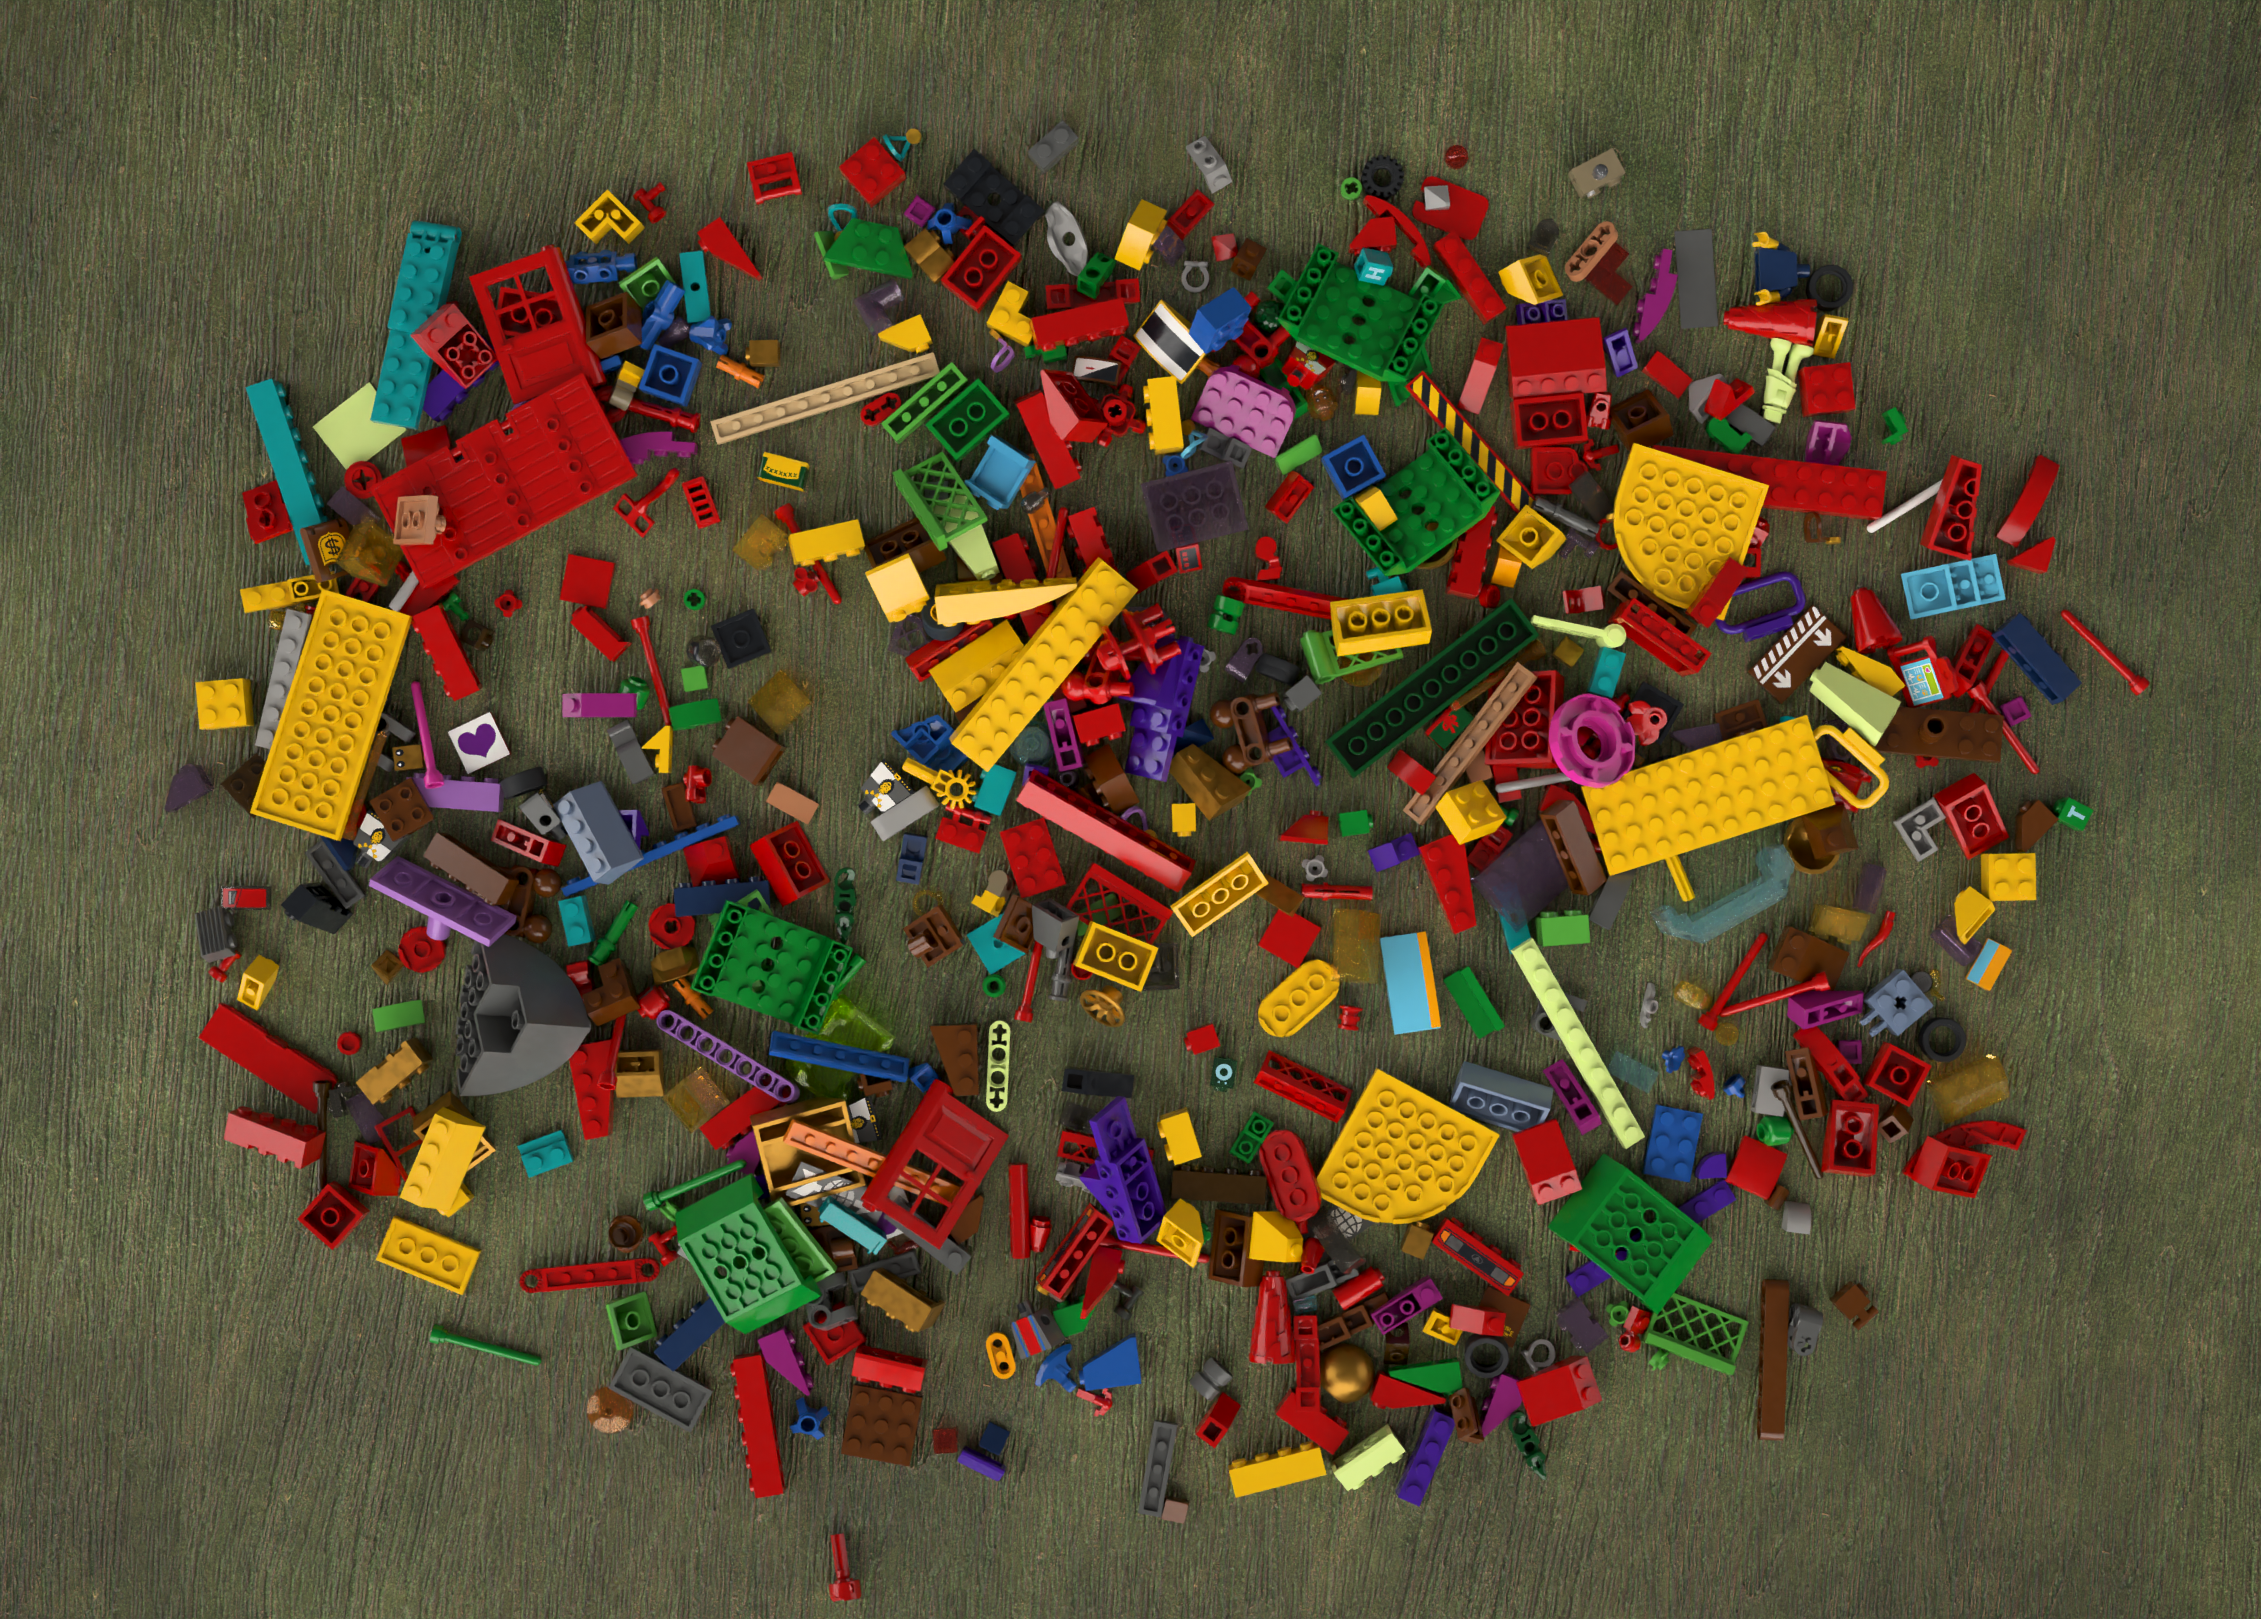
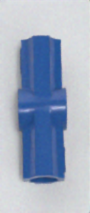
M666 280L656 299L650 301L645 306L642 314V344L639 345L640 347L650 351L662 329L665 330L671 325L674 319L673 311L685 293V290L676 283Z

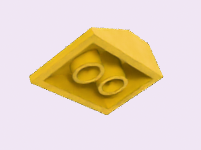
M909 553L865 572L890 623L901 621L907 615L914 612H921L923 606L927 605L926 602L930 599L923 580Z

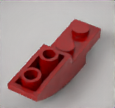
M1817 1026L1805 1030L1800 1028L1793 1034L1801 1048L1809 1047L1817 1071L1823 1073L1842 1101L1861 1102L1868 1096V1093L1859 1082L1860 1077Z

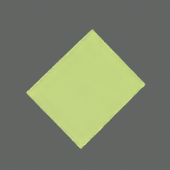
M370 382L313 426L346 470L355 462L370 460L407 431L404 427L374 423L370 420L377 392Z

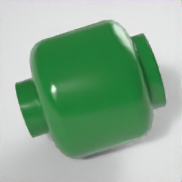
M630 676L629 679L622 680L618 693L637 694V710H641L646 705L650 688L644 679Z
M1775 1115L1763 1117L1757 1125L1758 1138L1767 1146L1787 1144L1794 1133L1791 1122L1784 1115L1783 1117Z

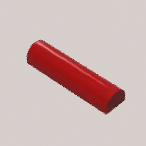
M1009 1163L1011 1256L1014 1259L1030 1258L1028 1163Z

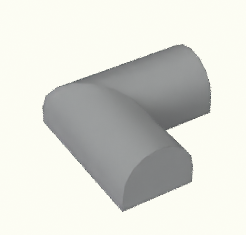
M1931 798L1893 822L1917 862L1939 850L1927 829L1945 819L1946 816L1935 798Z

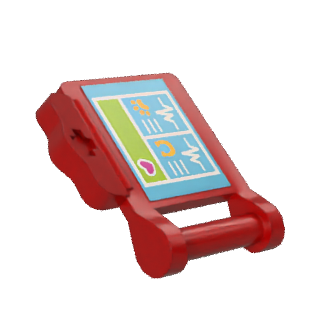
M1933 636L1923 637L1922 641L1898 648L1897 646L1887 648V654L1894 666L1896 675L1905 685L1902 688V692L1908 707L1917 708L1949 699L1952 696L1951 693L1959 689L1956 679L1957 671L1952 667L1948 657H1938L1936 642ZM1921 650H1926L1928 656L1901 663L1900 656Z

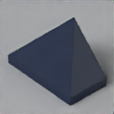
M1203 718L1186 727L1183 738L1177 737L1172 759L1177 752L1192 744L1199 748L1214 739Z
M343 833L341 841L320 835L343 870H352L355 866L358 849L353 844L357 835Z

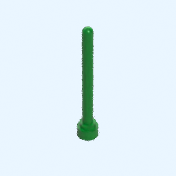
M739 1159L662 1192H655L654 1190L647 1192L643 1195L644 1204L649 1211L658 1209L665 1200L745 1168L747 1162L744 1159Z
M438 1324L434 1325L429 1342L438 1345L446 1341L535 1366L540 1365L542 1361L539 1356L449 1333L447 1329H444V1326Z

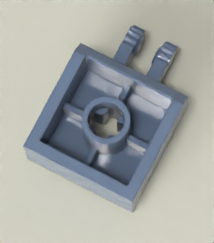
M1895 969L1864 995L1863 1001L1871 1010L1859 1022L1863 1026L1877 1016L1880 1022L1870 1029L1869 1034L1872 1037L1884 1028H1887L1892 1035L1899 1036L1934 1005L1904 970ZM1895 998H1900L1899 1006H1894L1897 1003Z

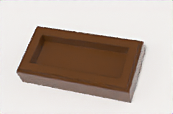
M684 781L661 788L675 833L698 826L691 801L685 800V790L687 788Z

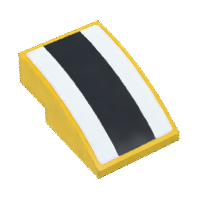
M1161 299L1133 336L1171 376H1176V380L1183 384L1207 354L1188 334L1192 324Z

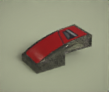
M221 886V906L225 910H271L272 886Z

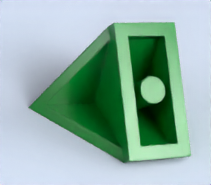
M1429 265L1408 294V296L1418 301L1421 300L1423 294H1427L1445 304L1462 298L1451 282Z

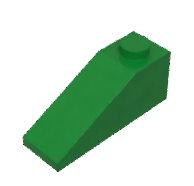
M1457 1357L1387 1367L1391 1377L1439 1393L1444 1392V1395H1452L1457 1390L1463 1388Z

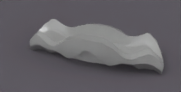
M1056 201L1048 207L1045 213L1048 224L1047 241L1055 257L1065 265L1070 274L1078 277L1089 262L1087 242L1073 214L1062 203ZM1068 232H1072L1075 236V242L1071 246L1066 245L1064 242V236Z

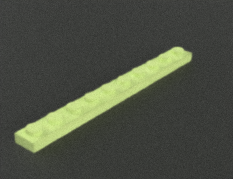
M1529 938L1513 948L1511 952L1623 1148L1627 1149L1644 1138L1645 1135L1534 939Z

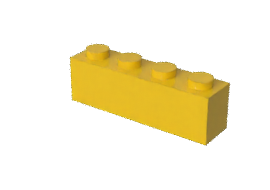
M1313 1441L1301 1443L1300 1447L1291 1449V1447L1280 1448L1277 1450V1453L1271 1455L1260 1453L1254 1456L1255 1459L1247 1461L1245 1458L1232 1461V1465H1228L1236 1498L1327 1475L1320 1447Z

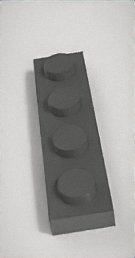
M1154 1419L1138 1508L1139 1514L1161 1517L1177 1423Z

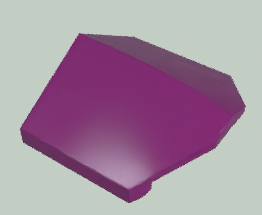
M1814 420L1807 435L1804 462L1838 466L1839 462L1849 451L1852 440L1847 424Z

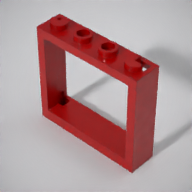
M1635 598L1620 603L1606 622L1609 625H1621L1625 629L1628 639L1681 677L1698 673L1712 654ZM1633 604L1640 608L1636 614L1630 610Z

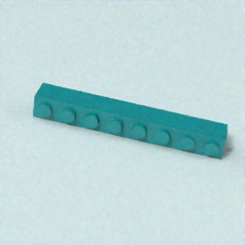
M271 378L245 388L305 564L311 566L300 529L330 520L323 514L321 507H324V502L321 495L316 493L314 487L317 484L312 471L309 472L306 463H309V458L306 451L301 449L299 443L301 441L300 432L297 427L294 428L291 419L294 418L291 407L286 405L284 399L286 396L285 388L282 383Z

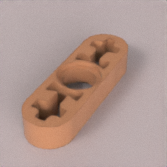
M1607 221L1600 223L1565 265V272L1571 281L1578 282L1583 280L1618 238V232L1613 223ZM1592 247L1597 248L1594 255L1586 256L1588 249Z

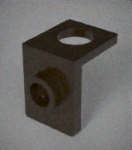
M469 619L459 639L473 646L474 649L485 652L493 643L495 631ZM478 628L481 631L478 641L469 639L468 632L470 629Z
M1404 1322L1395 1327L1404 1332L1402 1336H1393L1390 1331L1385 1334L1384 1364L1407 1365L1410 1341L1408 1323Z

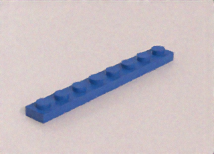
M729 813L717 818L718 823L710 826L709 822L696 827L697 832L688 835L686 831L674 836L675 841L667 844L666 840L654 844V850L645 853L644 849L640 850L644 859L628 871L741 825L738 816L732 817ZM588 872L589 877L581 880L580 877H576L566 881L568 886L563 887L562 891L565 897H568L600 883L593 882Z

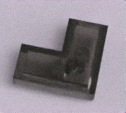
M1178 942L1154 943V946L1159 948L1155 956V967H1151L1142 991L1180 989Z

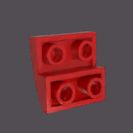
M1694 1046L1687 1050L1689 1054L1687 1061L1693 1070H1697V1072L1690 1075L1693 1080L1690 1085L1696 1095L1699 1094L1701 1097L1712 1100L1715 1094L1712 1069L1704 1050Z
M1745 1135L1741 1139L1735 1158L1730 1163L1725 1181L1768 1200L1788 1154Z

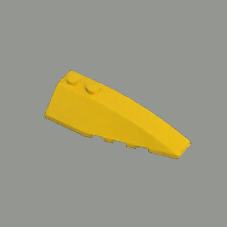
M1076 577L1046 578L1043 580L1044 583H1039L1036 579H1024L1020 584H1015V582H1012V579H1004L998 584H990V580L936 584L935 604L938 624H943V626L951 627L959 622L978 624L981 620L1019 613L1055 600L1077 589Z

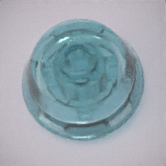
M1030 721L1009 746L1013 758L1023 766L1026 763L1042 766L1052 758L1055 752L1049 727L1038 721Z

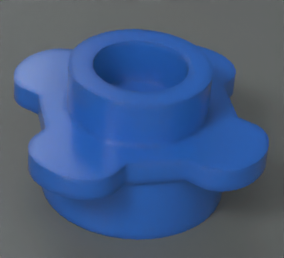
M1181 453L1171 457L1166 455L1163 458V464L1166 465L1165 475L1168 478H1173L1174 475L1187 474L1188 468L1185 466L1184 459L1180 456Z

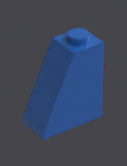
M1135 1333L1129 1334L1083 1363V1370H1079L1080 1385L1085 1384L1086 1391L1142 1384Z

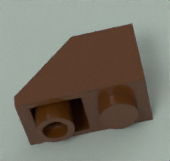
M976 1193L973 1194L950 1232L958 1245L978 1232L985 1198L983 1193L978 1196Z

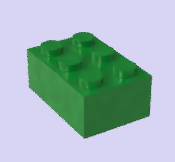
M978 378L925 425L955 461L959 463L1010 418V414Z

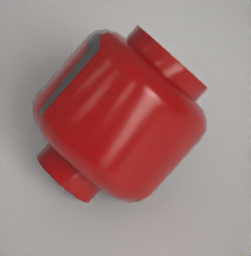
M651 985L637 995V1000L641 1007L637 1011L643 1019L648 1016L650 1019L655 1020L660 1012L670 1008L669 1001L671 999L661 986Z

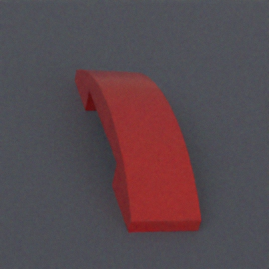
M1367 195L1363 200V204L1376 218H1381L1384 214L1388 217L1394 216L1395 225L1415 246L1410 255L1424 270L1428 265L1430 266L1431 260L1428 248L1411 220L1392 204L1375 196Z
M1138 278L1105 282L1100 288V293L1096 299L1078 292L1077 285H1045L1047 310H1069L1122 297L1124 305L1140 302Z
M2040 454L2037 456L2028 473L2029 478L2011 512L2002 522L1995 536L1996 538L2017 548L2046 500L2057 476L2059 464Z
M1317 1315L1293 1316L1296 1346V1411H1320L1321 1364Z

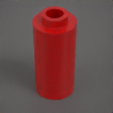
M1370 1266L1358 1276L1349 1279L1332 1290L1345 1311L1383 1287L1382 1281L1385 1278L1378 1267L1373 1269Z

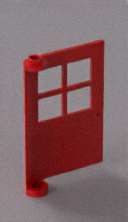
M554 244L547 245L541 248V252L469 277L514 405L534 399L581 373L586 375L592 388L607 383L598 355L586 343V320L560 247H555ZM545 266L553 291L527 299L519 275ZM514 277L522 301L496 310L488 286ZM556 296L564 320L537 328L529 304ZM525 307L532 331L506 339L498 315Z
M934 1079L860 1199L863 1201L862 1206L873 1213L875 1210L882 1211L940 1250L1009 1135L952 1097L954 1091L949 1085ZM916 1149L937 1163L936 1168L925 1185L903 1171ZM942 1167L964 1181L951 1203L929 1189ZM900 1175L921 1189L920 1194L909 1211L887 1197ZM926 1193L948 1207L935 1229L913 1215Z

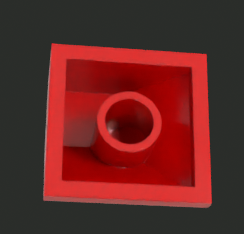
M1310 810L1309 815L1304 814L1278 835V840L1328 845L1329 817L1323 816V811Z
M723 836L683 848L693 887L702 886L701 881L716 880V885L725 884V879L739 878V881H741L729 836Z
M354 1141L348 1187L372 1196H398V1189L401 1184L400 1172L386 1152L381 1148L360 1141Z

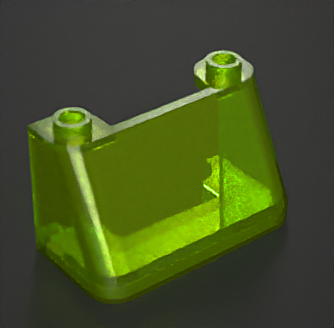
M845 994L840 995L829 1007L819 1034L816 1035L808 1032L805 1036L807 1038L871 1051L877 1050L878 1052L887 1051L896 1038L892 1032ZM791 1059L786 1060L785 1066L794 1080L816 1096L845 1099V1102L848 1099L849 1094L846 1084L855 1075V1072Z

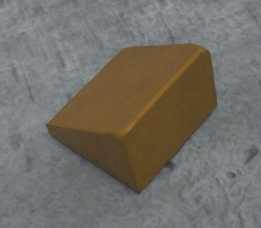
M1565 636L1551 655L1571 669L1584 649Z

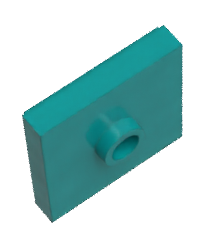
M1004 912L967 934L968 939L990 975L1025 954L993 937Z

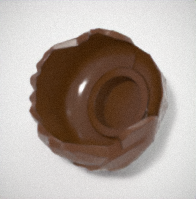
M631 1215L616 1216L610 1223L608 1240L611 1245L624 1253L636 1250L644 1238L643 1228L637 1218Z

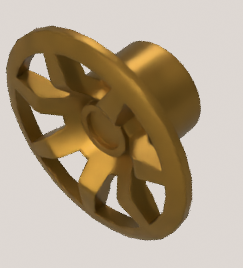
M1106 985L1101 991L1086 990L1081 994V1005L1094 1020L1108 1027H1120L1123 1025L1125 1014L1120 1007L1123 995L1118 989ZM1097 1009L1099 1012L1096 1016L1091 1011ZM1104 1014L1107 1015L1108 1022L1101 1019Z

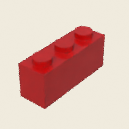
M1291 1387L1275 1409V1414L1332 1455H1334L1349 1433L1348 1427H1346L1347 1422L1337 1415L1332 1417L1326 1413L1328 1409L1322 1404L1320 1411H1296V1391Z

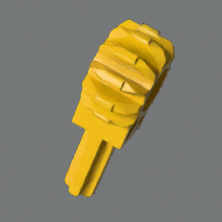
M907 758L902 766L904 771L931 784L930 788L938 792L937 797L946 795L941 803L945 805L951 800V809L955 808L956 801H958L960 808H964L963 799L969 804L972 802L967 797V794H976V791L969 790L968 788L974 786L975 782L966 783L971 775L967 773L961 779L962 770L958 769L956 777H954L952 770H949L947 773L939 769L937 772L911 758ZM956 782L960 783L962 786L961 794L953 796L950 793V786Z

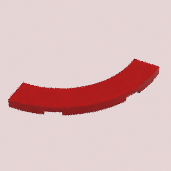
M1977 1120L1953 1125L1932 1137L1941 1138L1966 1147L1978 1144H1992L2017 1151L2027 1130L2005 1122ZM1923 1144L1907 1161L1901 1172L1902 1174L1910 1178L1912 1177L1914 1166L1919 1159Z

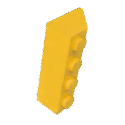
M1423 589L1330 602L1332 632L1337 656L1430 643L1432 628Z
M1005 619L928 671L954 711L958 712L990 689L1023 649L1024 645L1007 619Z
M1246 852L1170 907L1191 937H1194L1266 886L1268 882L1250 854Z
M445 1107L436 1112L400 1198L420 1207L450 1210L486 1126Z

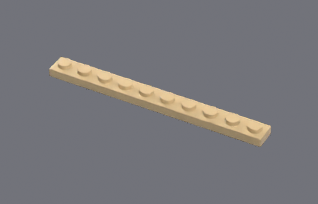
M934 352L710 422L716 442L720 445L932 379L940 371Z

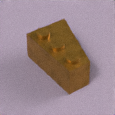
M884 1268L874 1270L861 1292V1295L866 1297L867 1303L875 1307H881L885 1310L884 1313L888 1317L895 1320L899 1319L905 1323L904 1327L912 1332H920L933 1326L946 1302L940 1299L937 1303L925 1296L927 1294L926 1291L921 1288L919 1292L907 1285L908 1281Z

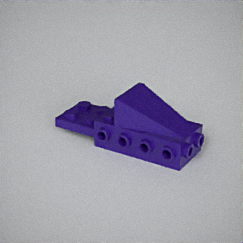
M1174 634L1158 639L1157 643H1155V648L1158 649L1176 641L1182 654L1164 661L1162 665L1158 666L1154 675L1149 673L1142 661L1128 681L1133 682L1134 685L1133 697H1118L1135 702L1130 726H1134L1135 730L1125 773L1167 782L1177 737L1183 738L1204 646L1193 643V638L1180 635L1179 639H1174Z
M1117 1096L1089 1120L1100 1156L1079 1177L1082 1183L1112 1216L1119 1240L1141 1244L1161 1225L1163 1217L1167 1212L1145 1139L1138 1138L1125 1097Z

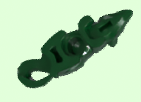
M850 867L840 869L834 878L835 893L833 904L836 906L834 922L837 923V931L843 944L847 942L855 923L854 906L857 903L856 889L852 884L856 873ZM847 873L848 876L838 884L839 876Z
M1514 1411L1508 1419V1427L1512 1433L1514 1443L1519 1451L1523 1453L1525 1463L1542 1480H1546L1544 1461L1546 1456L1538 1446L1540 1441L1533 1429L1525 1423L1523 1411ZM1515 1418H1517L1516 1423H1515V1425H1514V1427H1513L1512 1424H1513Z

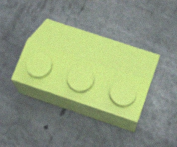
M1387 1423L1330 1464L1333 1473L1346 1490L1349 1491L1351 1488L1356 1490L1365 1483L1364 1480L1370 1475L1374 1477L1380 1474L1386 1464L1399 1461L1403 1457L1402 1453L1405 1452V1448Z

